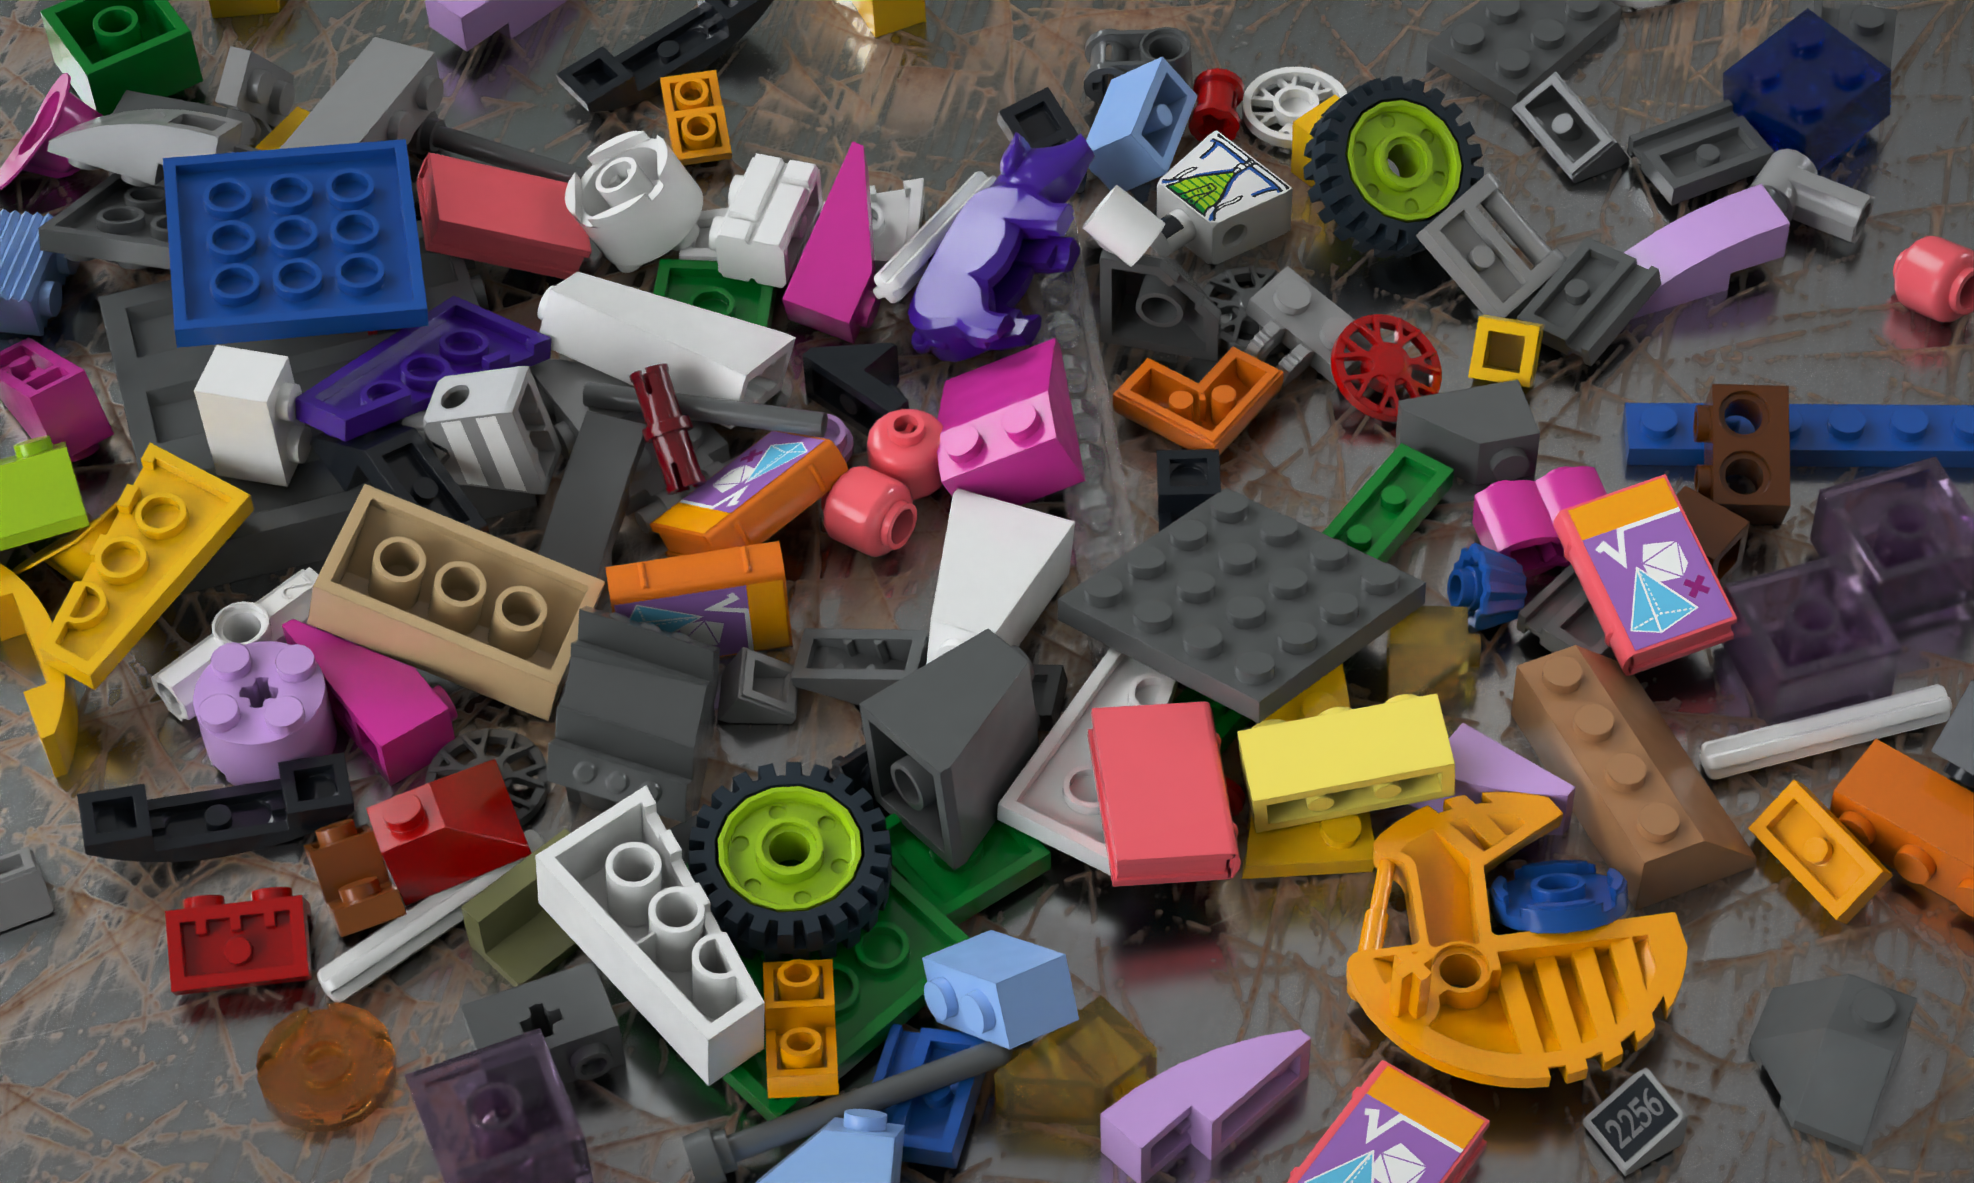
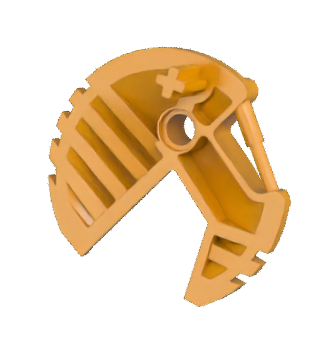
M1482 793L1481 803L1475 804L1466 795L1456 796L1444 800L1443 812L1437 813L1427 805L1398 820L1374 840L1372 857L1374 866L1377 868L1370 908L1365 912L1358 950L1349 957L1347 962V993L1351 999L1360 1004L1366 1015L1378 1029L1397 1046L1416 1059L1452 1076L1499 1087L1538 1088L1549 1087L1551 1079L1549 1069L1558 1067L1566 1084L1587 1078L1588 1066L1586 1060L1596 1057L1603 1072L1621 1063L1623 1057L1621 1042L1625 1041L1628 1037L1635 1052L1647 1044L1654 1036L1655 1022L1652 1014L1658 1005H1660L1665 1019L1668 1018L1680 993L1688 951L1676 912L1617 919L1612 923L1591 930L1570 933H1532L1527 931L1495 935L1491 931L1485 875L1528 844L1560 827L1563 812L1549 797L1534 794ZM1395 881L1401 886L1405 894L1412 945L1383 948L1389 919L1387 907L1392 882ZM1451 985H1460L1466 988H1457Z

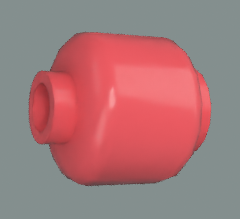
M1926 236L1915 241L1897 257L1893 267L1894 289L1898 301L1904 307L1935 321L1949 323L1974 311V251L1942 237Z
M900 409L882 416L876 420L868 433L867 454L869 468L907 485L913 500L928 497L942 486L937 458L940 433L943 429L942 423L932 414L918 409Z
M861 465L850 468L839 477L831 490L821 498L823 522L828 536L871 557L883 556L892 550L900 549L909 540L916 525L917 509L913 505V497L909 487L867 466Z

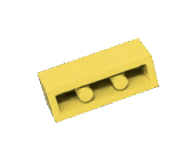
M1437 693L1420 697L1414 694H1402L1388 699L1383 704L1357 709L1334 707L1314 717L1288 722L1280 719L1262 721L1251 729L1237 731L1240 763L1256 833L1455 795V762Z

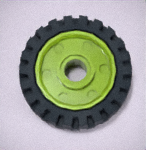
M1390 76L1381 81V78H1377L1349 91L1321 115L1322 118L1314 124L1310 132L1313 138L1305 147L1304 156L1312 160L1303 167L1304 180L1315 181V185L1307 191L1311 203L1322 200L1325 206L1324 209L1317 213L1324 224L1333 219L1336 221L1338 226L1333 234L1341 241L1350 237L1355 238L1352 246L1353 249L1364 253L1374 248V257L1387 258L1395 254L1396 258H1403L1426 250L1416 235L1484 177V167L1474 166V163L1483 156L1480 144L1469 145L1467 139L1476 133L1470 121L1459 126L1455 119L1463 111L1458 105L1453 102L1444 108L1441 102L1446 94L1437 88L1424 93L1425 82L1411 79L1403 84V77ZM1388 159L1395 163L1400 177L1392 172Z
M786 762V775L776 776L774 765L771 763L758 766V780L752 781L745 771L733 777L732 792L721 785L712 794L711 807L703 804L697 814L696 827H692L689 837L688 869L695 883L699 882L710 901L711 912L721 931L727 932L732 943L736 941L739 955L753 960L757 951L760 950L764 953L765 962H781L783 954H792L793 960H809V952L817 951L821 960L836 957L837 943L841 942L848 950L859 943L861 928L870 932L878 922L879 910L884 911L892 876L890 835L880 807L874 809L873 797L864 788L855 793L854 783L851 778L840 773L832 782L830 781L829 768L814 764L810 776H806L802 773L801 762ZM785 860L802 862L799 865L789 867L779 865V863Z

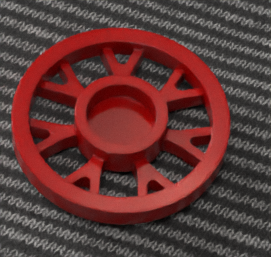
M1384 314L1360 317L1346 326L1332 348L1331 370L1338 389L1352 406L1372 418L1397 422L1399 398L1396 392L1402 387L1407 390L1411 398L1421 397L1420 394L1425 396L1438 394L1440 390L1442 368L1437 351L1420 329H1417L1401 318ZM1380 328L1394 331V343L1382 340ZM1356 332H1359L1372 345V348L1366 351L1349 338ZM1411 342L1419 350L1421 356L1410 358L1402 347ZM1346 348L1350 352L1344 353V349ZM1344 361H1360L1361 374L1347 375ZM1412 370L1429 374L1428 386L1414 380L1411 377ZM1352 383H1359V390ZM1367 386L1383 393L1379 405L1363 396ZM1387 401L1390 402L1392 408L1385 407Z

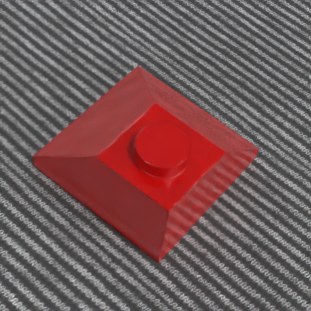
M496 759L429 782L366 808L381 854L405 905L434 895L532 854Z

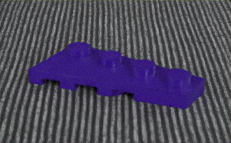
M453 295L428 312L429 326L402 328L295 398L296 419L323 431L331 437L346 442L427 409L437 382L444 376L517 366L531 367L551 359V337Z

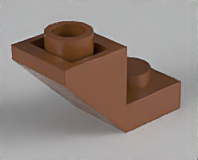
M354 819L338 821L316 830L315 834L318 841L303 845L333 925L341 937L407 914L399 890L390 880L375 833L368 824L356 827Z

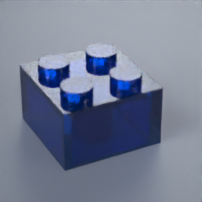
M1807 8L1723 73L1724 101L1729 99L1733 103V112L1736 116L1740 117L1743 115L1773 149L1774 153L1781 149L1796 150L1807 156L1814 163L1818 171L1890 115L1891 69Z

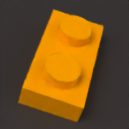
M1793 780L1748 827L1837 921L1848 924L1893 876L1803 783Z

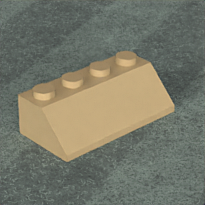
M364 484L313 585L307 624L549 721L567 681L571 643L578 640L579 609L585 606L596 608L605 581Z

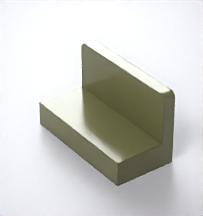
M566 828L461 906L469 945L514 987L544 977L580 949L538 903L535 855L570 834Z

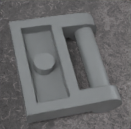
M1489 171L1421 230L1416 237L1484 315L1505 318L1555 274L1567 258L1558 247L1552 250L1500 191L1498 187L1502 185L1501 181L1492 171ZM1479 204L1483 206L1534 265L1531 270L1477 209Z

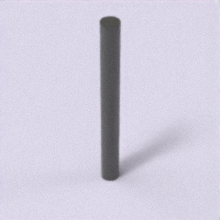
M586 382L583 389L584 406L643 414L634 387ZM676 393L682 414L689 415L690 419L695 421L824 437L827 430L828 416L826 412Z

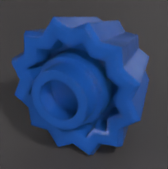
M1478 543L1471 544L1469 549L1466 547L1462 548L1459 561L1454 563V570L1449 576L1447 585L1448 600L1451 604L1450 608L1455 612L1456 625L1463 626L1465 633L1471 634L1518 619V613L1524 608V599L1527 595L1525 586L1527 577L1523 574V565L1518 564L1513 558Z

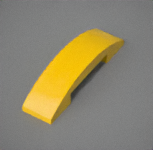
M0 563L1 641H5L27 633L46 684L23 693L53 774L57 778L68 774L77 743L79 718L72 677L44 663L39 646L48 632L52 621L46 609L28 585L13 571Z

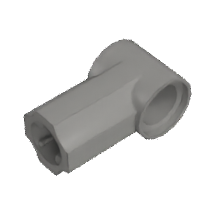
M1781 149L1773 153L1749 187L1762 184L1789 222L1793 219L1854 244L1864 231L1875 199L1871 195L1819 176L1814 163L1807 156L1791 149Z

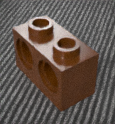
M1712 384L1704 405H1696L1694 411V442L1704 443V464H1697L1695 467L1694 490L1750 521V525H1781L1791 506L1789 386ZM1735 415L1745 417L1753 424L1755 432L1738 434L1728 427L1725 418ZM1730 475L1745 476L1752 481L1756 492L1746 495L1736 493L1728 486L1725 478Z

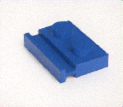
M893 1024L890 1027L872 1083L987 1041L963 1032L921 1027L920 1033L903 1031L902 1025ZM986 1072L880 1110L887 1114V1123L905 1125L902 1161L957 1168Z

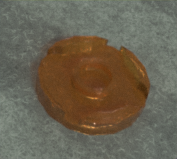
M326 1003L328 1009H318L310 1012L309 1007L289 1014L269 1031L257 1054V1081L267 1108L284 1124L307 1132L338 1131L362 1122L383 1105L395 1084L397 1057L386 1026L368 1010L346 1003Z

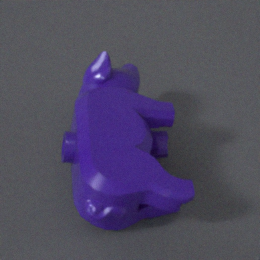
M1015 132L1010 144L1002 155L1000 161L1001 174L989 188L976 193L967 201L953 221L937 251L928 259L929 265L919 281L908 308L910 323L915 329L912 334L911 344L916 352L920 354L931 352L942 361L957 362L971 359L993 350L1004 351L1032 344L1041 329L1042 318L1038 314L1023 315L1021 310L1015 309V307L1024 297L1034 274L1049 275L1070 272L1080 255V247L1075 238L1064 236L1074 219L1072 215L1074 210L1071 204L1066 202L1076 193L1095 157L1081 133L1073 140L1061 145L1031 148L1025 138Z

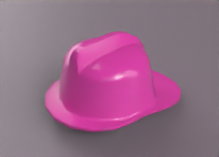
M68 73L62 74L53 84L33 124L0 168V190L6 187L22 170L52 178L71 176L81 170L69 164L68 158L47 152L49 140L76 125L103 116L69 91L71 76Z

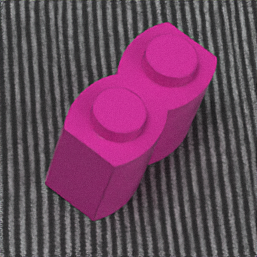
M1563 466L1553 469L1536 481L1502 480L1474 495L1472 523L1482 546L1515 559L1518 564L1523 565V574L1526 577L1542 574L1556 566L1568 567L1571 564L1564 557V548L1553 527L1554 519L1558 512L1606 495L1607 493L1595 467Z

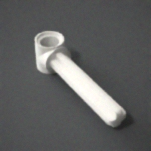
M1116 185L1101 201L1088 220L1085 221L1082 229L1090 235L1084 242L1092 249L1102 247L1132 267L1158 237L1165 226V222Z

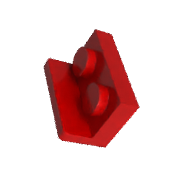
M269 887L252 891V901L225 904V899L222 895H201L184 899V909L165 911L171 992L177 996L312 980L307 920L311 918L310 903L303 895L293 896L292 888Z

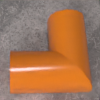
M1234 346L1199 383L1147 358L1113 393V408L1119 415L1187 450L1219 449L1220 456L1281 390L1284 372Z

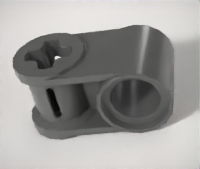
M1171 27L1148 30L1104 29L1095 32L1088 38L1085 45V57L1090 64V68L1084 76L1083 88L1085 94L1092 101L1101 104L1108 89V74H1112L1114 79L1162 56L1192 89V55L1189 36L1184 31ZM1107 45L1112 46L1111 60H1106Z

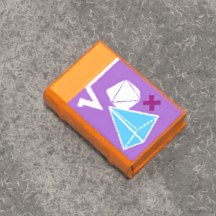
M771 431L706 480L705 484L697 487L649 525L653 532L659 533L668 550L665 552L667 558L761 544L828 493L839 477L849 469L841 452L830 439Z
M779 541L605 567L612 613L623 614L630 620L640 623L648 622L657 625L660 629L668 632H680L690 636L691 639L719 647V657L737 655L743 647L757 652L793 646L786 577Z

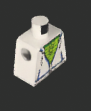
M1215 130L1160 178L1157 184V217L1165 222V226L1151 244V247L1160 256L1167 257L1181 247L1186 246L1207 264L1218 265L1291 230L1293 188Z

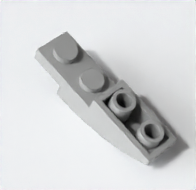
M144 109L101 116L76 125L49 140L47 152L68 158L69 164L85 170L104 169L120 174L121 179L128 184L150 187L164 180L163 158L260 150L240 144L242 121L189 110Z

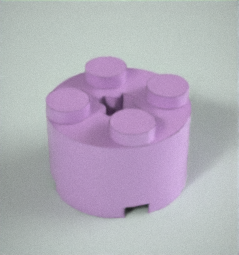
M261 641L245 645L236 642L226 643L213 652L210 659L211 664L203 671L196 683L193 706L209 760L214 768L216 767L225 774L226 780L229 783L238 786L280 779L278 762L333 753L337 740V727L324 676L311 649L300 644L290 645L282 642Z

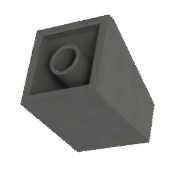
M989 628L859 703L875 801L890 814L895 813L902 820V825L954 870L967 862L997 820L998 803L1039 747L1037 729L1041 723L1039 714L1034 706L1031 682L1034 679L1032 663L1021 648L1016 645H1008Z

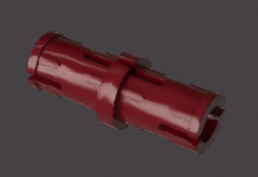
M662 363L646 367V373L644 374L641 370L632 373L629 378L634 385L647 425L642 430L646 443H653L667 486V494L674 495L689 491V486L691 485L694 488L702 486L706 483V479L702 475L688 431L693 429L690 416L682 414L668 372V364Z

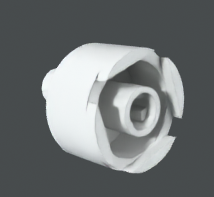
M631 131L606 141L587 157L592 166L585 172L580 179L576 172H574L568 182L565 192L567 209L603 255L623 273L634 272L643 264L661 257L670 250H683L690 246L699 235L700 229L696 222L703 206L702 191L665 140L658 135L657 139L649 138L645 131Z

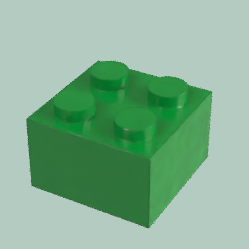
M65 0L40 11L54 62L63 74L68 73L71 76V85L83 102L103 116L113 113L126 90L168 97L203 82L191 30L168 0Z

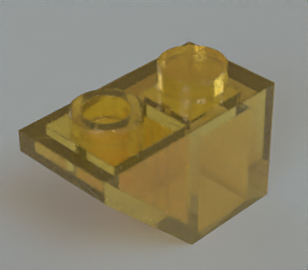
M1100 995L1081 1010L1077 1009L1078 1021L1048 1033L1028 1049L1019 1048L1015 1050L1010 1062L999 1067L998 1071L994 1073L996 1112L1005 1121L1100 1126V1114L1134 1088L1157 1076V1048Z

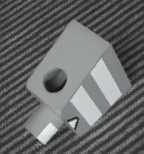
M529 366L444 376L437 382L427 410L405 417L401 423L402 425L414 427L459 485L530 494H546L562 450Z

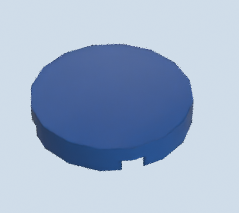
M1550 860L1523 865L1522 868L1514 870L1515 880L1506 882V878L1502 877V875L1497 877L1489 890L1490 910L1494 919L1511 929L1530 931L1532 933H1570L1591 930L1614 922L1626 913L1629 904L1627 880L1617 869L1610 867L1607 871V876L1596 874V864L1583 860Z

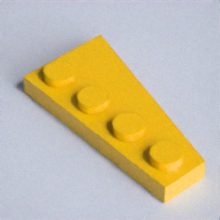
M151 442L141 458L143 468L133 485H126L116 504L119 512L106 535H99L90 552L92 562L82 581L73 583L39 646L44 663L93 690L99 687L254 511L250 494Z
M1343 663L1263 721L1280 719L1288 722L1318 716L1321 712L1334 707L1351 708ZM1249 809L1248 837L1243 861L1242 879L1374 871L1375 866L1372 857L1374 835L1369 812L1256 833L1251 809Z

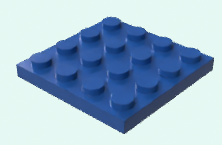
M406 139L163 158L174 330L177 348L429 326Z

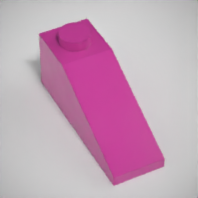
M852 141L782 300L788 320L854 344L861 327L870 328L873 324L881 299H878L873 293V289L877 285L874 281L876 270L868 164L864 146Z
M29 337L0 351V400L32 439L50 435L52 444L65 441L71 462H75L95 453L100 447L99 442L114 435L84 369Z
M295 619L282 624L287 644L305 645L313 652L315 660L324 676L335 719L390 787L431 764L438 751L455 739L452 721L456 720L458 715L451 698L440 685L431 688L414 667Z

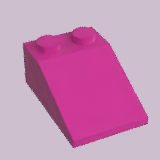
M1056 338L945 381L937 418L943 425L942 432L940 433L937 458L941 482L952 497L953 493L959 488L1021 506L1086 481L1061 346Z

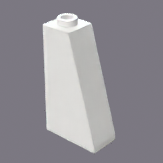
M578 271L556 286H550L544 293L537 312L538 319L542 320L539 333L551 337V350L632 386L634 385L629 378L632 373L641 370L644 374L646 373V367L667 363L675 393L764 404L781 391L796 337L781 331ZM720 424V425H723V426H725V427H727V428H729V429H732L733 427H735V426H733V425Z
M957 488L952 497L933 603L927 664L988 628L1008 645L1019 646L1069 575L1075 521Z

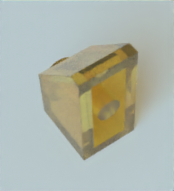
M1422 605L1388 630L1386 644V701L1402 694H1414L1420 697L1437 693L1442 714H1444L1464 699L1467 672L1479 673L1481 652L1480 634L1468 633V607Z

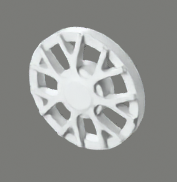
M1307 67L1278 68L1260 75L1247 87L1243 96L1242 115L1246 126L1256 137L1269 143L1271 146L1292 150L1293 121L1318 106L1319 101L1330 98L1333 95L1341 98L1347 94V91L1338 80L1322 71ZM1305 81L1315 85L1311 90L1304 86H1298V82ZM1277 84L1281 90L1273 96L1265 88ZM1251 106L1271 108L1273 112H1253ZM1276 123L1283 127L1278 132L1268 128Z

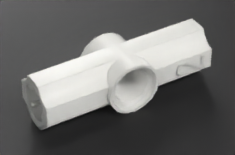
M310 567L306 570L301 569L255 603L242 601L222 608L215 615L212 622V634L151 677L156 693L161 697L168 710L181 722L185 719L189 721L196 716L193 706L194 689L203 671L211 664V656L218 647L232 642L243 645L261 641L286 643L282 624L291 619L307 624L312 589L319 574Z

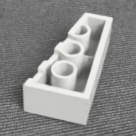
M647 785L535 855L538 903L708 1086L764 1049L765 1002L727 932H722L710 909V901L699 882L695 883L682 859V850L671 829L666 830L657 813L656 802Z

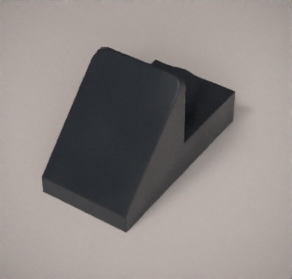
M894 343L812 347L802 354L806 396L867 437L869 430L876 420L889 412L909 409V400L897 388L899 384L898 350Z

